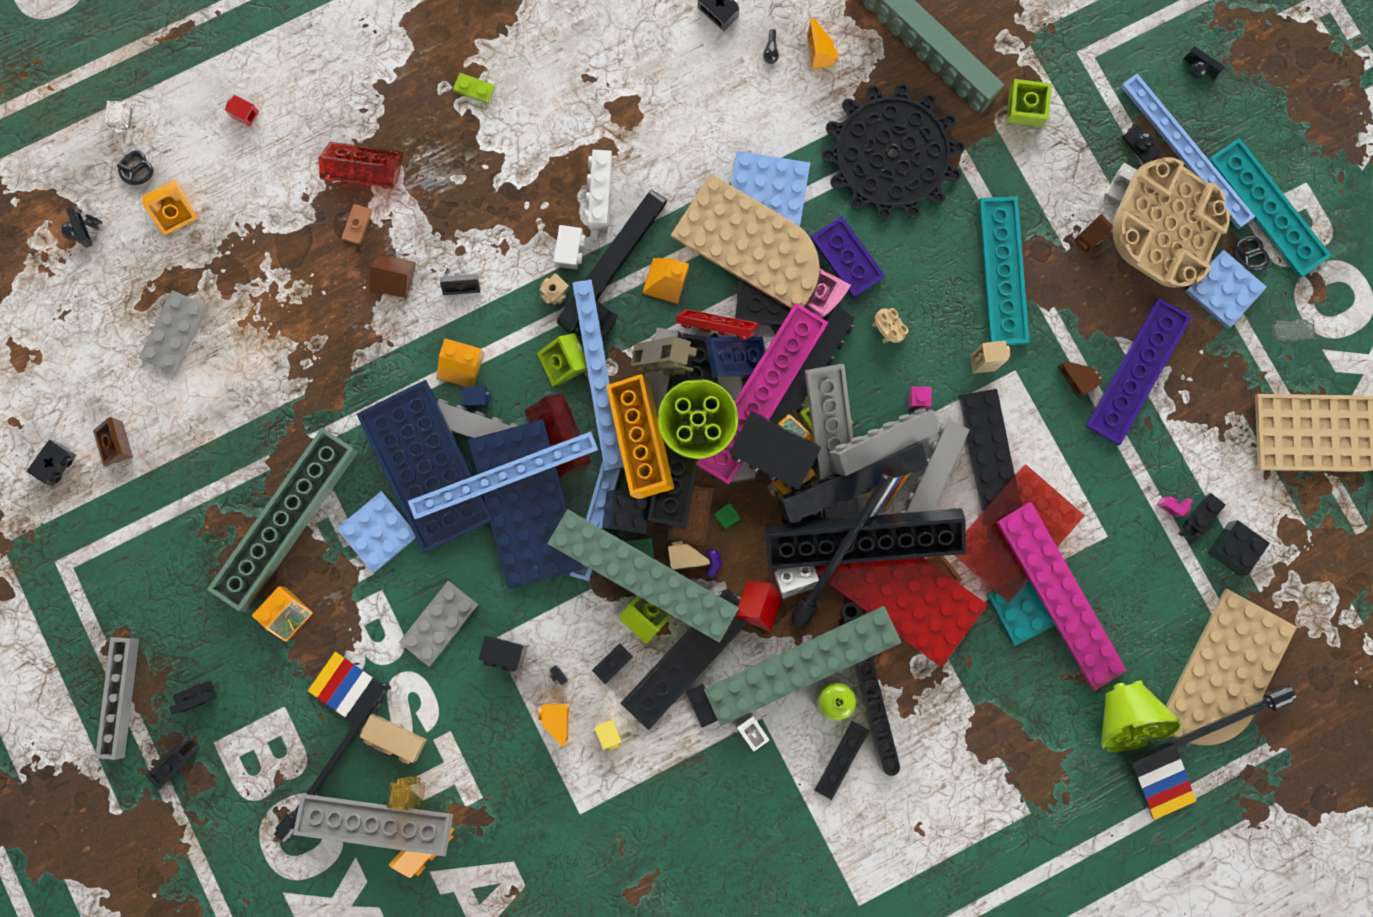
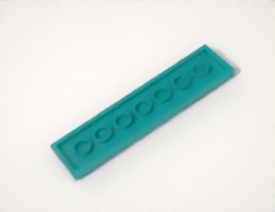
M1240 138L1209 159L1255 215L1253 220L1299 279L1332 256Z
M1018 196L980 198L979 210L990 342L1006 341V345L1029 344Z

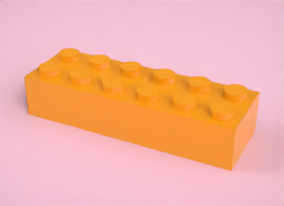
M643 374L606 385L630 495L636 499H642L674 489L664 441L658 427V415L650 380Z

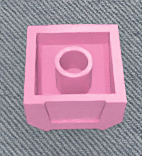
M819 268L816 288L804 308L823 318L841 301L851 285Z

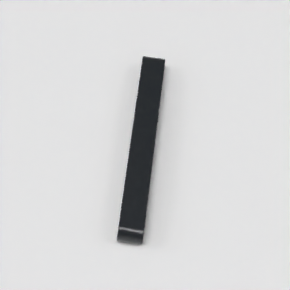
M651 189L585 279L592 280L596 301L665 207L667 199ZM575 294L556 321L558 325L571 334L574 333L573 330L579 323Z
M847 603L841 607L840 612L843 624L861 616L859 606L854 603ZM848 606L853 607L855 610L853 617H848L845 613ZM869 657L854 664L880 769L886 775L895 776L900 771V763L873 658ZM866 663L869 665L870 670L868 674L863 675L860 667ZM868 683H872L875 687L874 692L871 694L865 691ZM874 702H877L880 707L877 713H872L870 710V706ZM878 722H883L885 728L882 732L878 733L875 730V726ZM884 741L889 743V749L886 752H882L880 749V745ZM888 761L894 762V769L892 771H886L885 769Z

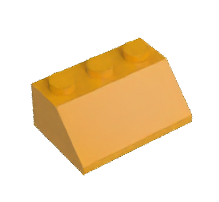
M452 826L450 830L449 842L453 838L451 834L455 830ZM401 850L389 866L411 878L414 874L419 876L426 868L423 864L428 859L432 861L437 855Z

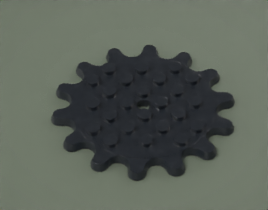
M904 83L896 86L892 96H884L878 86L871 85L867 88L868 99L864 104H858L849 98L842 102V109L847 115L844 122L830 121L827 123L826 132L835 137L837 143L833 148L825 149L821 157L825 162L835 163L839 167V172L831 178L830 184L834 189L849 187L853 190V197L850 201L853 209L860 210L866 203H873L877 206L878 218L884 221L891 217L894 208L901 207L906 211L909 218L915 219L920 215L919 203L922 200L928 199L936 205H941L945 201V195L940 189V184L943 181L956 182L961 178L960 170L951 165L950 159L953 155L963 153L965 145L962 141L951 140L948 137L947 132L955 125L956 118L952 114L944 116L934 114L933 106L936 103V98L933 94H925L922 99L915 101L909 97V87ZM894 148L897 150L898 155H888V150Z

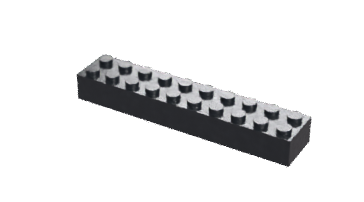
M683 333L682 339L690 341V347L696 348L697 352L696 356L688 357L687 365H683L693 368V372H686L685 375L675 374L673 387L688 380L703 379L714 382L705 339L708 338ZM664 441L674 489L652 495L647 521L649 524L686 530L698 468L696 463L699 459L684 457L676 453Z
M962 508L869 517L839 564L966 554V520ZM857 517L765 524L769 570L828 565Z

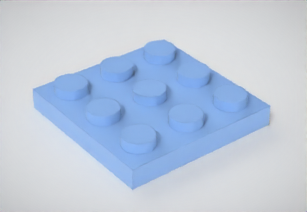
M1223 250L1209 264L1212 267L1207 275L1198 283L1191 284L1185 292L1229 329L1266 289V286Z
M382 491L336 528L372 573H375L416 539L408 521Z

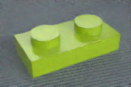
M459 73L453 90L461 95L489 104L495 86Z

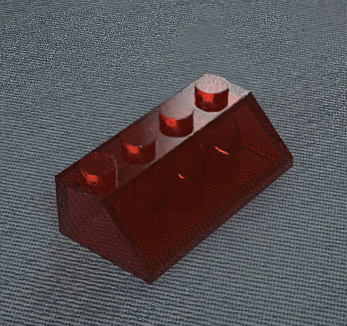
M329 142L318 157L319 178H324L328 181H344L348 184L359 183L364 186H380L384 189L394 188L399 180L403 152Z
M563 393L545 396L524 411L529 423L544 419L551 446L580 436ZM587 454L556 466L559 478L592 463L589 455Z

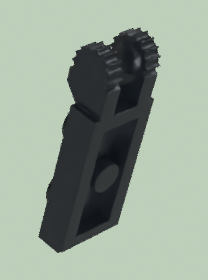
M1208 493L1187 518L1178 534L1182 537L1187 534L1190 528L1194 529V533L1187 541L1189 544H1193L1209 527L1226 504L1212 493Z
M189 736L177 747H173L146 775L158 790H161L190 761L189 759L200 750V747L196 745L186 755L181 751L192 741Z

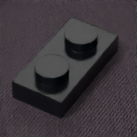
M619 643L592 669V672L606 684L633 656Z
M704 684L686 691L702 728L718 721L704 691Z

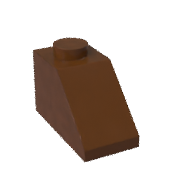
M1100 214L1074 240L1081 250L1088 253L1113 229V225Z
M1067 361L1058 366V369L1078 398L1102 384L1100 374L1092 367Z

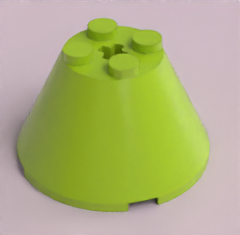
M703 379L684 381L673 387L663 398L658 411V427L666 444L676 453L693 459L712 457L723 451L734 438L738 426L737 408L730 394L720 385Z
M1136 681L1126 686L1125 683L1116 684L1113 686L1114 690L1105 694L1101 746L1103 749L1106 747L1107 751H1128L1149 746L1148 741L1156 738L1162 741L1174 735L1182 727L1180 720L1144 686L1142 681Z

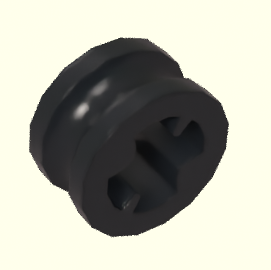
M86 214V220H83L82 223L95 230H99L98 225L103 222Z

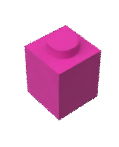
M912 387L908 391V410H915L921 407L929 409L931 407V387Z

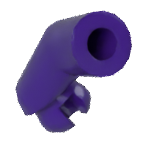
M709 549L706 557L709 558L711 566L706 575L714 579L722 566V560L717 550Z

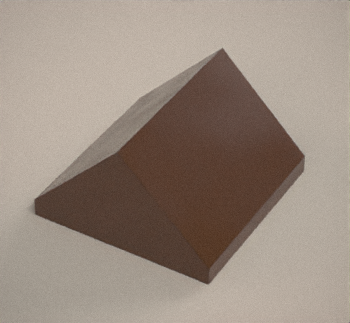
M379 254L370 266V291L407 299L416 262Z
M109 417L93 430L103 466L133 457L123 421Z

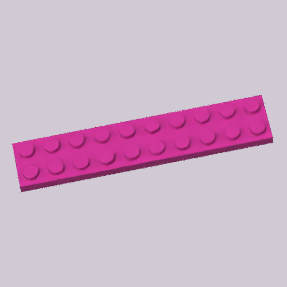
M795 303L735 400L738 426L734 438L720 453L712 457L699 459L696 463L698 467L724 483L730 484L742 463L733 460L729 452L749 413L752 410L770 419L827 326V321Z
M1028 502L996 522L1090 688L1096 691L1127 671L1033 504Z

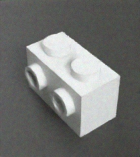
M559 225L553 261L555 267L577 270L578 264H582L583 253H580L581 246H585L586 235H583L582 228Z
M814 566L784 568L775 571V580L782 599L814 589L819 581Z

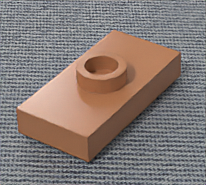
M353 204L342 240L361 245L373 212L372 209Z

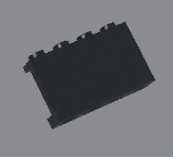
M751 410L729 454L732 455L731 458L739 463L744 461L750 464L749 468L756 472L762 470L767 473L766 476L771 480L777 481L779 479L784 482L783 485L791 490L795 488L799 490L818 456L821 446Z

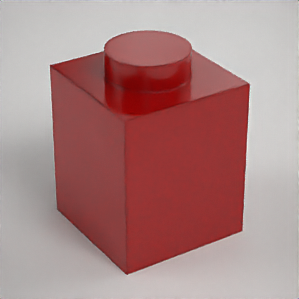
M235 94L228 100L225 111L231 118L249 127L259 112L254 104Z

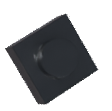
M558 665L550 669L552 674L549 676L556 685L560 683L562 686L569 681Z

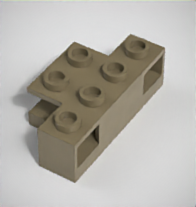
M675 336L637 343L634 345L631 366L637 368V371L642 373H649V371L658 372L660 370L666 376L673 377L675 374L685 375L686 372H693V368L683 365H687L688 357L696 356L697 349L690 347V341Z

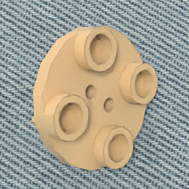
M885 308L876 313V322L872 326L874 328L877 326L885 337L882 342H901L908 333V328L898 317V312L894 308Z

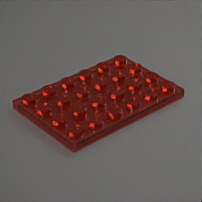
M1026 464L1021 467L966 530V554L954 555L1007 603L1011 602L1029 579L996 522L1030 502L1033 504L1056 547H1058L1085 516Z

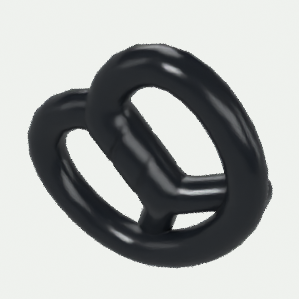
M138 150L127 153L117 164L121 179L129 185H141L147 182L154 173V168L147 162L145 154ZM132 157H140V161L130 168L125 166ZM144 167L148 169L145 176L133 180L135 173Z
M1246 236L1240 239L1234 246L1233 255L1235 260L1248 271L1264 269L1270 262L1269 254L1263 249L1261 239L1256 236ZM1249 241L1257 244V248L1247 252L1241 247ZM1262 255L1264 261L1261 264L1250 265L1249 258Z

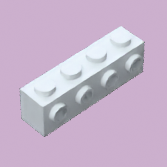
M592 150V156H589L588 167L591 168V174L587 176V185L590 186V192L586 193V203L589 204V210H585V222H588L589 229L608 230L612 152L608 150Z

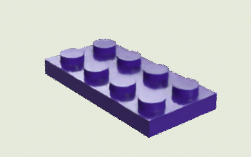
M842 216L811 236L810 239L838 278L851 285L848 292L853 299L885 277Z

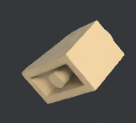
M683 541L672 542V546H668L672 570L710 565V561L690 545L683 544Z

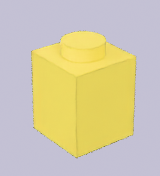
M614 719L594 727L603 750L608 748V751L620 747L618 743L622 742Z

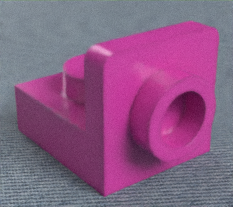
M1164 497L1159 500L1157 506L1173 517L1178 518L1189 513L1192 500L1190 498L1185 499L1179 505V501L1175 498Z

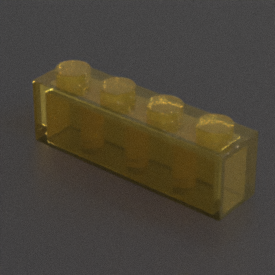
M412 776L398 778L397 782H391L387 808L408 811L421 807L423 805L426 782L420 781V777Z

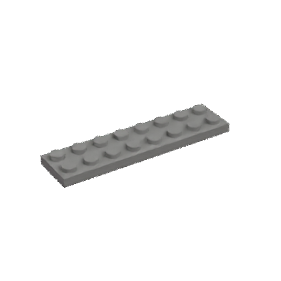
M844 364L805 370L814 443L821 446V450L816 457L819 480L835 473L829 452L835 450L837 445L848 444L853 439ZM860 494L855 495L852 500L838 502L837 506L833 508L822 509L823 518L858 517L862 511Z
M301 794L293 835L446 856L453 814Z

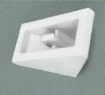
M753 715L736 726L753 751L769 741Z

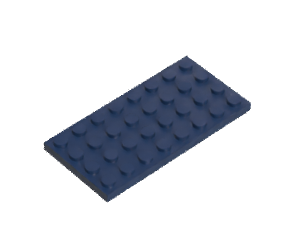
M423 380L356 414L423 553L493 520L483 495L414 519L408 503L409 500L473 477L427 380Z
M544 419L468 439L477 474L551 447ZM556 466L483 494L485 504L493 519L490 523L508 589L584 569L583 564L547 544L568 509Z

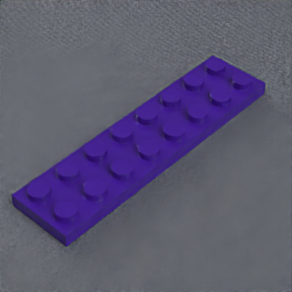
M1161 298L1156 299L1086 423V428L1117 446L1121 445L1190 322L1191 315Z

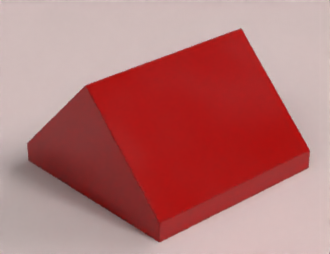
M747 581L735 617L770 632L782 596L771 583Z

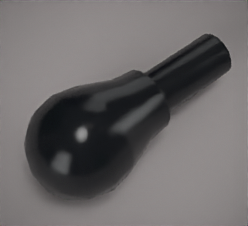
M775 29L769 30V40L763 52V60L768 64H774L779 58Z

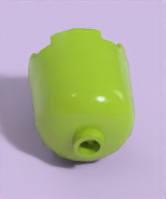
M829 681L818 689L815 704L823 717L830 720H844L854 712L856 697L848 685L839 681Z

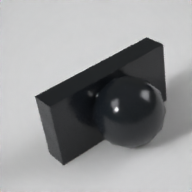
M1193 46L1184 57L1186 61L1191 63L1190 74L1196 79L1203 78L1206 75L1215 79L1224 69L1222 64L1196 46Z
M1138 124L1122 137L1144 164L1152 161L1161 153L1160 149L1154 144L1153 136L1150 133L1144 132Z
M72 206L66 208L70 221L65 222L61 227L63 237L69 240L77 239L78 243L86 248L93 246L87 227L82 223L84 219L81 212Z

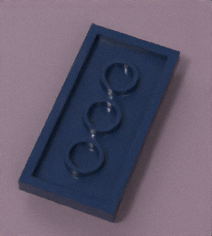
M717 337L705 339L712 378L751 376L765 353L763 337H748V339Z

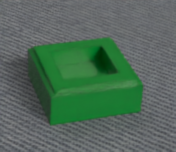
M730 503L714 514L725 530L741 519Z

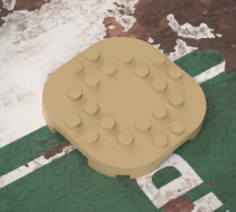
M1166 157L1142 165L1133 175L1114 217L1113 239L1119 254L1127 263L1158 283L1176 288L1198 283L1207 275L1212 267L1208 263L1221 234H1226L1228 230L1230 212L1229 210L1226 211L1224 200L1227 199L1224 193L1214 182L1207 183L1183 167V161Z

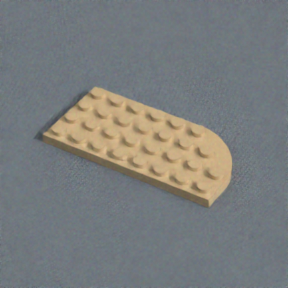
M711 173L671 234L673 239L790 309L793 308L795 303L804 307L816 288L819 277V259L816 248L808 234L797 224Z
M1255 395L1258 470L1366 472L1373 470V396Z
M1224 589L1166 704V707L1182 724L1181 729L1173 736L1178 738L1260 702L1297 627L1238 594ZM1253 715L1190 743L1214 745L1228 741L1248 726Z

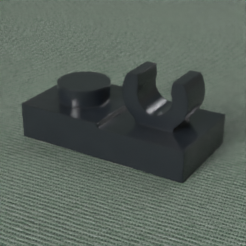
M455 273L451 277H448L447 274L444 277H440L443 296L481 293L478 274L458 276Z

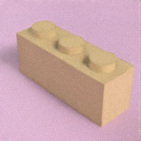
M1006 341L982 343L970 355L973 374L996 371L1008 361L1010 348L1006 345Z
M376 714L370 715L360 735L364 739L363 742L373 747L377 745L382 748V752L388 755L393 753L400 756L399 760L407 764L417 761L427 739Z

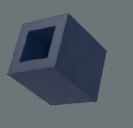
M462 386L463 407L468 409L488 408V402H491V392L488 391L486 386Z

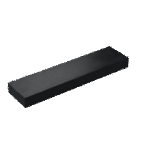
M851 720L814 791L830 800L833 799L869 732L868 729Z

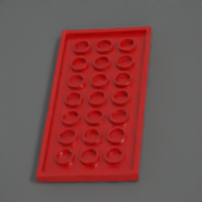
M924 557L839 564L828 581L829 585L867 613L884 606L898 636L940 668L988 605ZM828 565L818 566L815 570L817 576L821 577Z

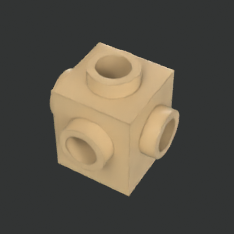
M556 273L550 279L546 278L541 283V288L539 289L542 294L540 297L547 304L551 303L553 306L557 303L561 304L567 298L566 294L570 291L569 285Z

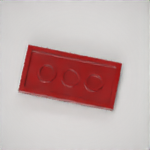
M685 309L676 315L675 322L681 324V327L692 328L693 326L698 327L700 331L704 332L714 330L718 331L720 335L728 336L729 334H734L739 339L750 338L758 331L759 323L690 309Z

